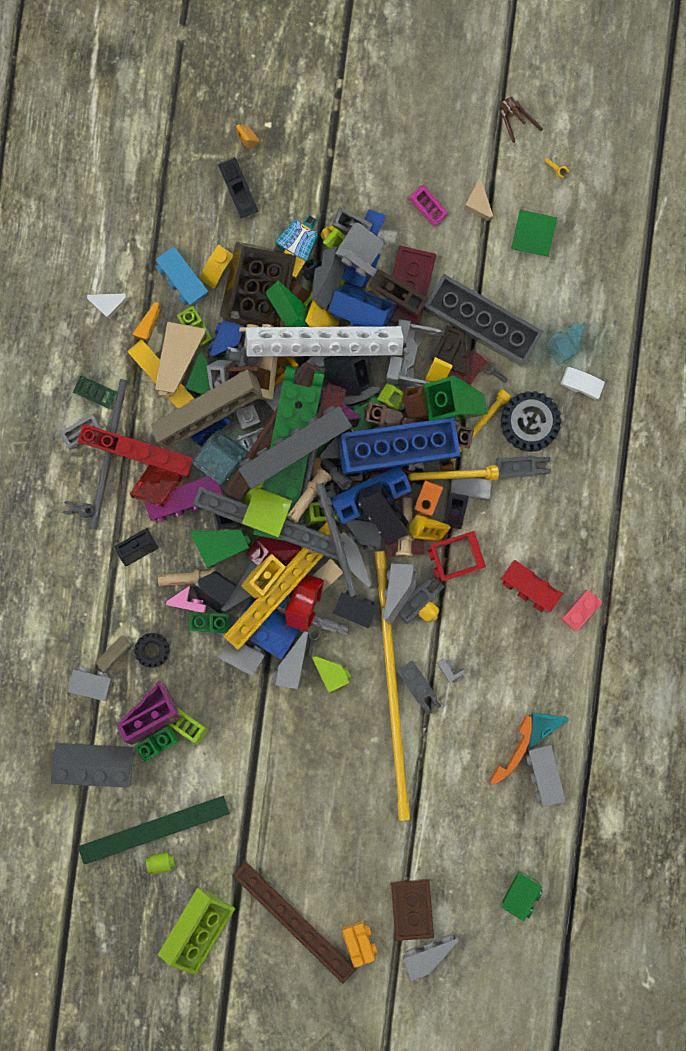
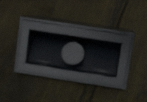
M148 528L114 546L125 566L158 549V545Z

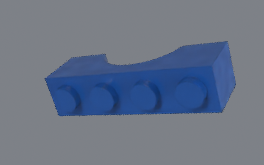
M399 467L392 468L330 498L335 516L342 524L360 516L361 508L358 503L360 490L377 482L382 483L392 499L412 491L406 474Z

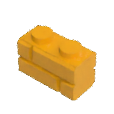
M364 921L342 927V933L353 966L358 967L375 961V955L378 954L375 943L371 944L369 936H372L369 924L365 925Z

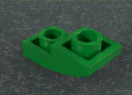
M189 612L188 631L228 632L229 614Z
M168 725L135 745V748L142 760L146 762L176 744L179 740L171 726Z

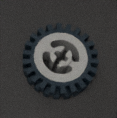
M526 391L513 397L507 403L501 416V429H503V435L506 436L509 443L513 444V447L519 448L521 451H539L546 448L556 439L561 428L562 419H560L561 413L557 409V404L552 402L553 399L546 397L544 393ZM528 408L536 409L544 418L543 424L541 423L540 416L537 414L533 420L535 424L529 427L528 431L539 430V433L535 435L524 433L518 426V420H521L522 427L525 429L529 422L526 419H530L534 412L524 414L523 410Z

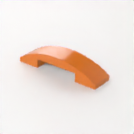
M527 714L517 732L523 734V737L506 767L503 768L500 765L496 767L489 780L493 785L503 780L515 769L527 749L532 730V717Z

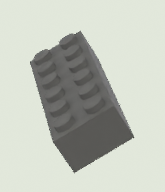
M443 274L424 306V311L455 329L463 331L467 336L521 367L526 363L544 332L446 274Z
M333 405L323 411L324 416L320 419L315 416L306 422L307 427L301 429L299 426L290 432L291 437L286 440L284 437L278 439L273 443L274 447L270 450L265 447L257 452L258 457L254 460H251L249 457L241 462V468L238 470L250 489L352 427L340 406L335 408Z

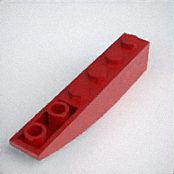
M86 424L82 425L77 441L188 478L195 461L192 457Z

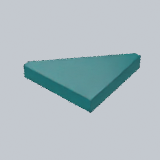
M532 712V730L527 748H532L567 722L568 718Z

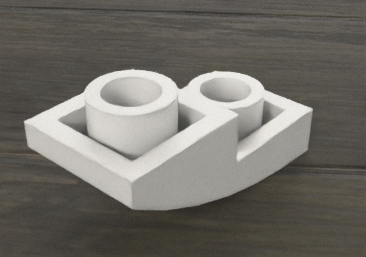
M571 367L566 368L561 381L562 386L574 392H581L594 400L599 399L605 383L590 374Z

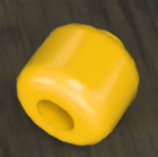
M431 601L419 611L418 615L425 622L435 621L438 618L439 608Z

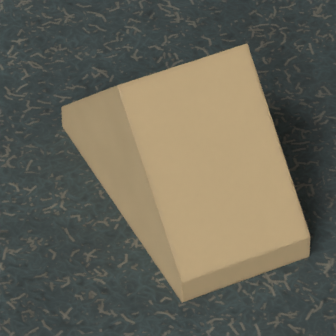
M479 180L464 209L489 221L492 220L493 214L482 180Z

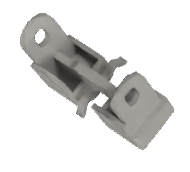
M399 319L398 326H401L404 338L403 357L391 355L386 377L387 383L397 386L399 384L415 387L423 386V384L429 382L414 379V367H412L414 366L417 350L422 341V334L440 337L444 335V332L435 328L411 324V321Z

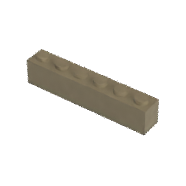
M248 369L242 371L214 389L208 390L200 397L191 400L186 405L175 409L172 413L159 418L151 424L156 443L167 450L260 398L263 394L257 377Z

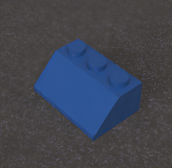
M345 283L335 290L328 312L338 319L344 318L349 320L354 326L387 327L398 305L349 283Z
M253 597L251 599V601L248 603L240 617L256 601L257 598ZM274 610L249 640L282 660L300 629L287 626L286 617Z

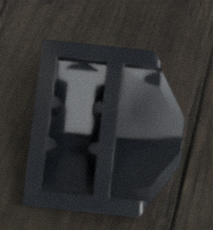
M213 571L211 574L200 578L195 584L194 589L199 600H203V603L220 613L237 585L217 571Z

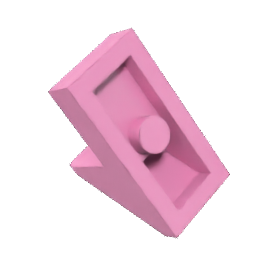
M191 586L169 599L166 603L169 606L205 613L207 606L203 605V600L192 598L191 602L188 601Z

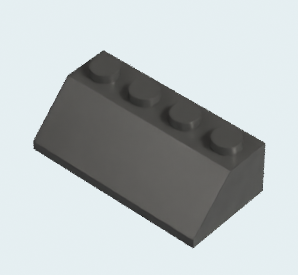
M56 743L52 762L51 784L129 788L132 776L133 747Z

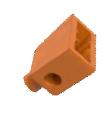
M429 480L424 481L414 507L417 510L416 515L424 517L433 515L443 490L442 485ZM424 500L430 501L429 507L422 506Z

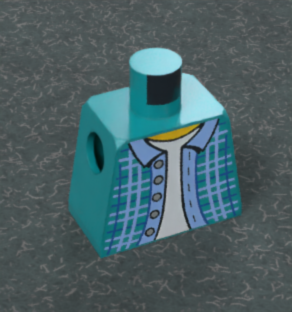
M310 215L306 217L303 223L295 219L276 240L275 245L281 250H287L307 262L318 238V233L312 230L317 220Z

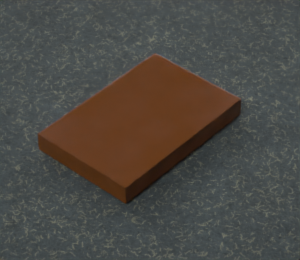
M429 879L391 882L396 941L434 938Z

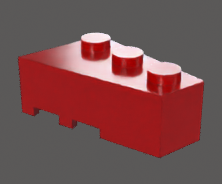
M516 560L511 562L500 578L503 581L502 585L510 591L512 588L519 592L517 594L518 597L525 602L527 600L533 602L534 605L532 607L541 613L543 611L551 612L564 594L560 590L557 591L547 581L539 578L534 572Z

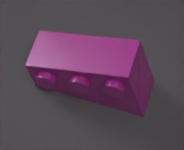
M160 680L143 697V700L136 707H133L117 724L126 743L133 745L182 718L166 685Z

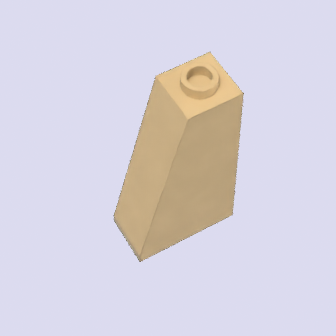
M167 322L155 386V393H159L158 396L170 398V396L176 394L205 337L206 329Z

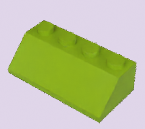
M197 888L159 951L158 956L169 966L196 975L236 908L212 893Z

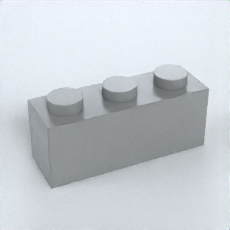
M546 744L527 749L528 754L525 755L527 765L532 767L533 773H530L532 784L537 786L538 792H535L537 803H541L542 807L566 802L552 746Z

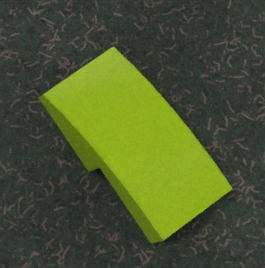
M194 306L177 314L182 325L206 329L205 337L199 349L211 343L213 339Z

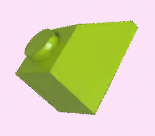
M318 656L312 657L329 693L350 683L348 679L351 678L347 667L343 668L338 663Z

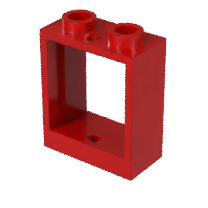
M474 531L429 545L430 549L427 550L430 560H434L436 568H433L436 579L440 578L441 582L486 567ZM467 538L476 566L445 575L436 548Z

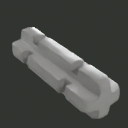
M317 616L314 617L311 623L314 627L320 626L322 629L332 632L337 631L343 635H346L349 629L348 625L342 623L340 625L338 622L328 619L323 620Z

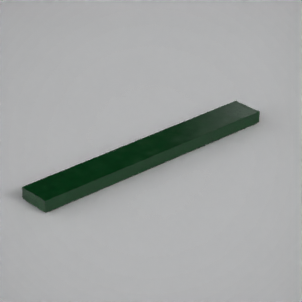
M223 795L79 845L78 849L85 865L230 814Z

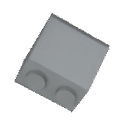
M227 642L219 658L254 676L265 654L262 653L263 649L254 644L250 647L244 643L237 650Z

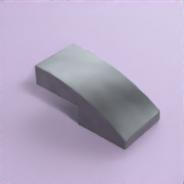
M478 478L451 479L449 493L467 495L472 498L490 499L492 481Z

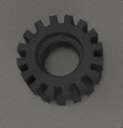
M148 633L137 640L134 654H136V659L141 665L155 668L164 664L169 658L170 645L162 635ZM149 643H155L159 646L160 652L155 658H150L145 653V647Z

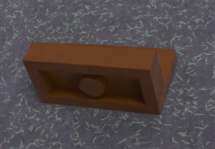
M227 367V371L235 373V376L248 369L257 377L260 388L269 390L270 370L259 367Z

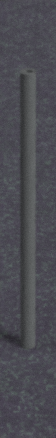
M123 379L119 381L109 432L117 434L127 380ZM106 451L93 508L94 512L89 529L97 530L112 453Z

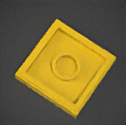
M313 300L305 320L309 327H338L340 321L332 313L328 312L329 306L322 310Z

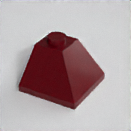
M260 536L254 541L246 555L259 566L272 554L286 567L302 550V547L288 541Z

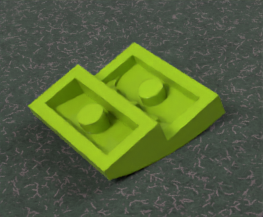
M255 487L242 524L279 537L292 500Z

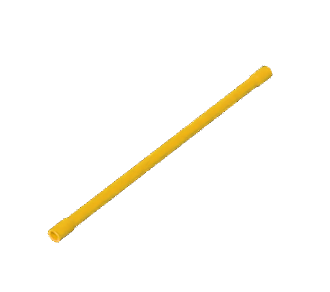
M386 551L374 552L382 622L398 797L399 821L410 820V811L407 800L392 626L382 617L383 606H386L385 589L388 588Z

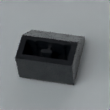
M330 356L323 359L331 392L359 393L374 385L368 356Z

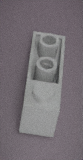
M391 563V569L387 571L389 584L388 588L385 589L386 606H383L382 617L388 624H392L415 590L418 570L414 565Z
M446 935L441 938L442 941L434 943V941L428 942L423 945L424 948L416 950V948L407 950L405 952L406 955H403V960L411 981L429 975L458 942L457 935Z

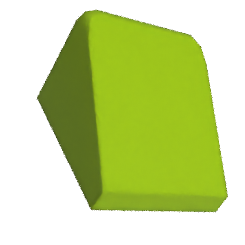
M387 383L380 393L378 400L398 411L403 403L402 396L404 392Z

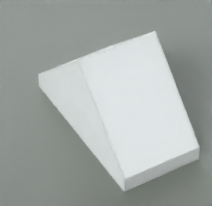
M126 294L87 295V299L109 320L128 301Z

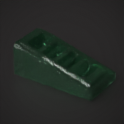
M80 375L73 393L110 409L117 391ZM86 382V383H88V384H87V386H86V388H85L84 393H82V392H81V389H82L84 383ZM93 385L95 388L91 396H89L88 393ZM99 388L102 389L99 398L95 399ZM107 391L109 392V396L106 402L104 403L102 402V400Z

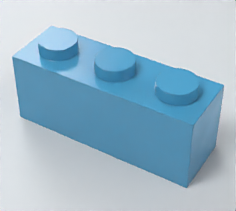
M174 246L155 259L158 264L155 267L162 276L166 274L170 279L167 283L173 291L176 289L181 294L179 299L185 306L187 304L190 307L195 306L209 295L207 289Z

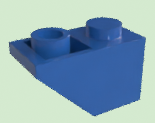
M224 319L222 323H218L215 330L217 334L216 339L211 341L208 348L210 356L216 358L225 354L227 346L237 348L244 336V333L239 332V329L244 326L225 321Z

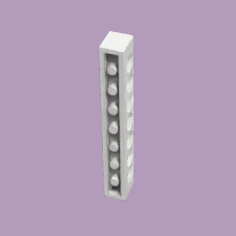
M401 326L246 327L245 344L247 356L402 355L404 338Z

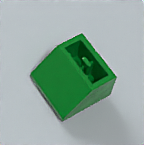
M518 871L500 905L518 919L525 921L533 913L534 908L532 906L535 900L539 901L542 896V886L539 881Z

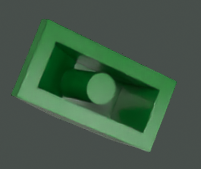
M199 352L185 387L186 390L198 395H203L210 390L207 372L208 364L203 353Z

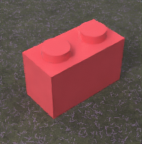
M585 590L560 619L573 631L577 632L602 602L589 590Z

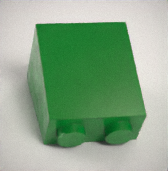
M456 376L423 384L429 421L454 417L455 422L488 414L485 395Z
M241 530L190 532L206 567L209 569L249 550V545L252 544L248 533H243Z

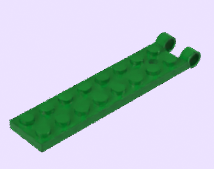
M286 365L270 449L274 447L273 443L278 439L284 437L286 440L291 437L290 432L299 426L301 429L307 427L306 422L316 416L325 372H314L311 388L293 384L296 367ZM300 401L302 403V407L300 409H297L295 407V402ZM309 453L263 483V490L292 500L288 514L300 499ZM254 529L253 535L283 540L281 538L267 534L260 530Z

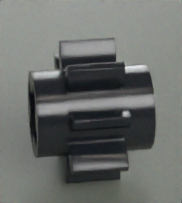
M310 259L304 264L302 275L306 281L314 282L315 268L322 266V261Z

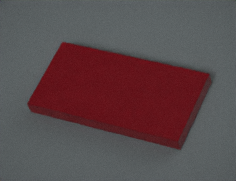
M399 245L392 277L427 297L436 254ZM397 306L390 322L398 324L399 319L411 321V324L420 325L424 306L418 316H414Z

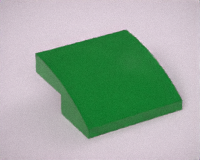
M520 209L511 249L549 257L557 217Z

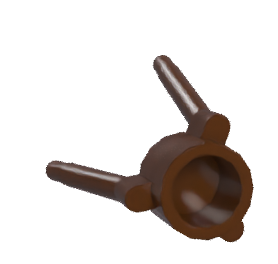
M512 96L500 104L502 108L500 113L504 118L513 143L516 140L507 115L509 117L516 115L523 124H526V121L519 113L520 111L540 131L543 130L538 122Z

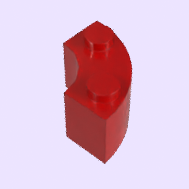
M306 575L293 589L294 592L290 604L284 611L287 626L307 632L316 615L313 612L316 601L321 600L324 580Z

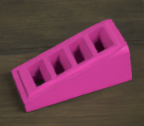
M424 185L419 186L407 197L412 205L433 226H436L448 214ZM422 193L424 196L418 201L416 198ZM428 199L429 202L423 207L421 204ZM433 204L435 207L428 213L426 210ZM439 210L440 213L433 219L431 216Z

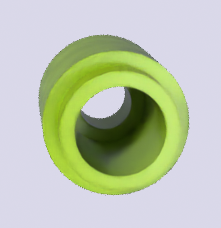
M169 852L150 855V858H146L148 874L153 873L155 875L172 871V867H175L174 856L170 855Z

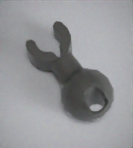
M70 501L64 502L73 507L69 511H63L64 514L79 513L83 518H89L94 512L92 505L89 503L78 506Z

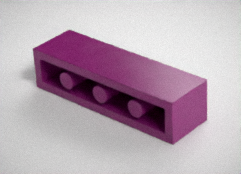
M217 474L143 498L150 521L160 523L166 521L167 516L174 515V517L184 515L185 510L191 508L192 511L202 509L193 505L199 487L224 496Z

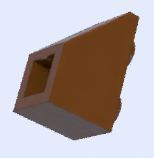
M419 386L405 389L402 401L408 418H422L427 415L424 387Z

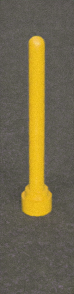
M502 388L496 394V401L487 410L488 414L483 415L472 427L474 430L472 439L496 411L512 399V396ZM459 447L460 453L463 451V447Z
M489 465L484 470L410 473L408 479L416 481L484 477L489 481H494L499 478V470L497 465Z

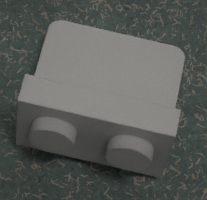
M354 223L335 254L342 259L341 262L345 265L354 267L356 269L355 272L359 275L374 277L377 270L371 265L383 247L384 242L361 224Z

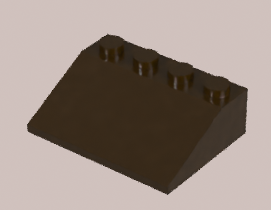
M236 241L219 316L229 322L246 325L252 324L262 327V324L280 327L281 318L265 292L277 281H280L289 290L297 256Z

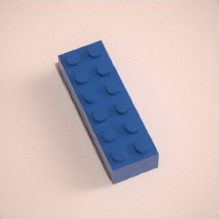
M454 417L341 433L337 436L343 475L451 460L461 456Z

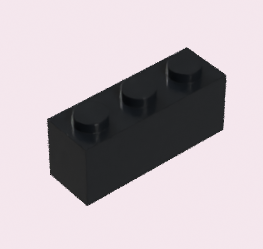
M381 482L360 490L359 506L367 512L370 522L377 526L382 538L391 543L409 535V521Z

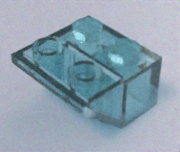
M576 322L568 327L567 332L563 333L560 331L551 336L552 338H550L547 347L557 365L571 359L579 352L587 326L585 322L582 324Z
M217 430L208 438L191 463L222 485L235 474L249 451L221 430Z

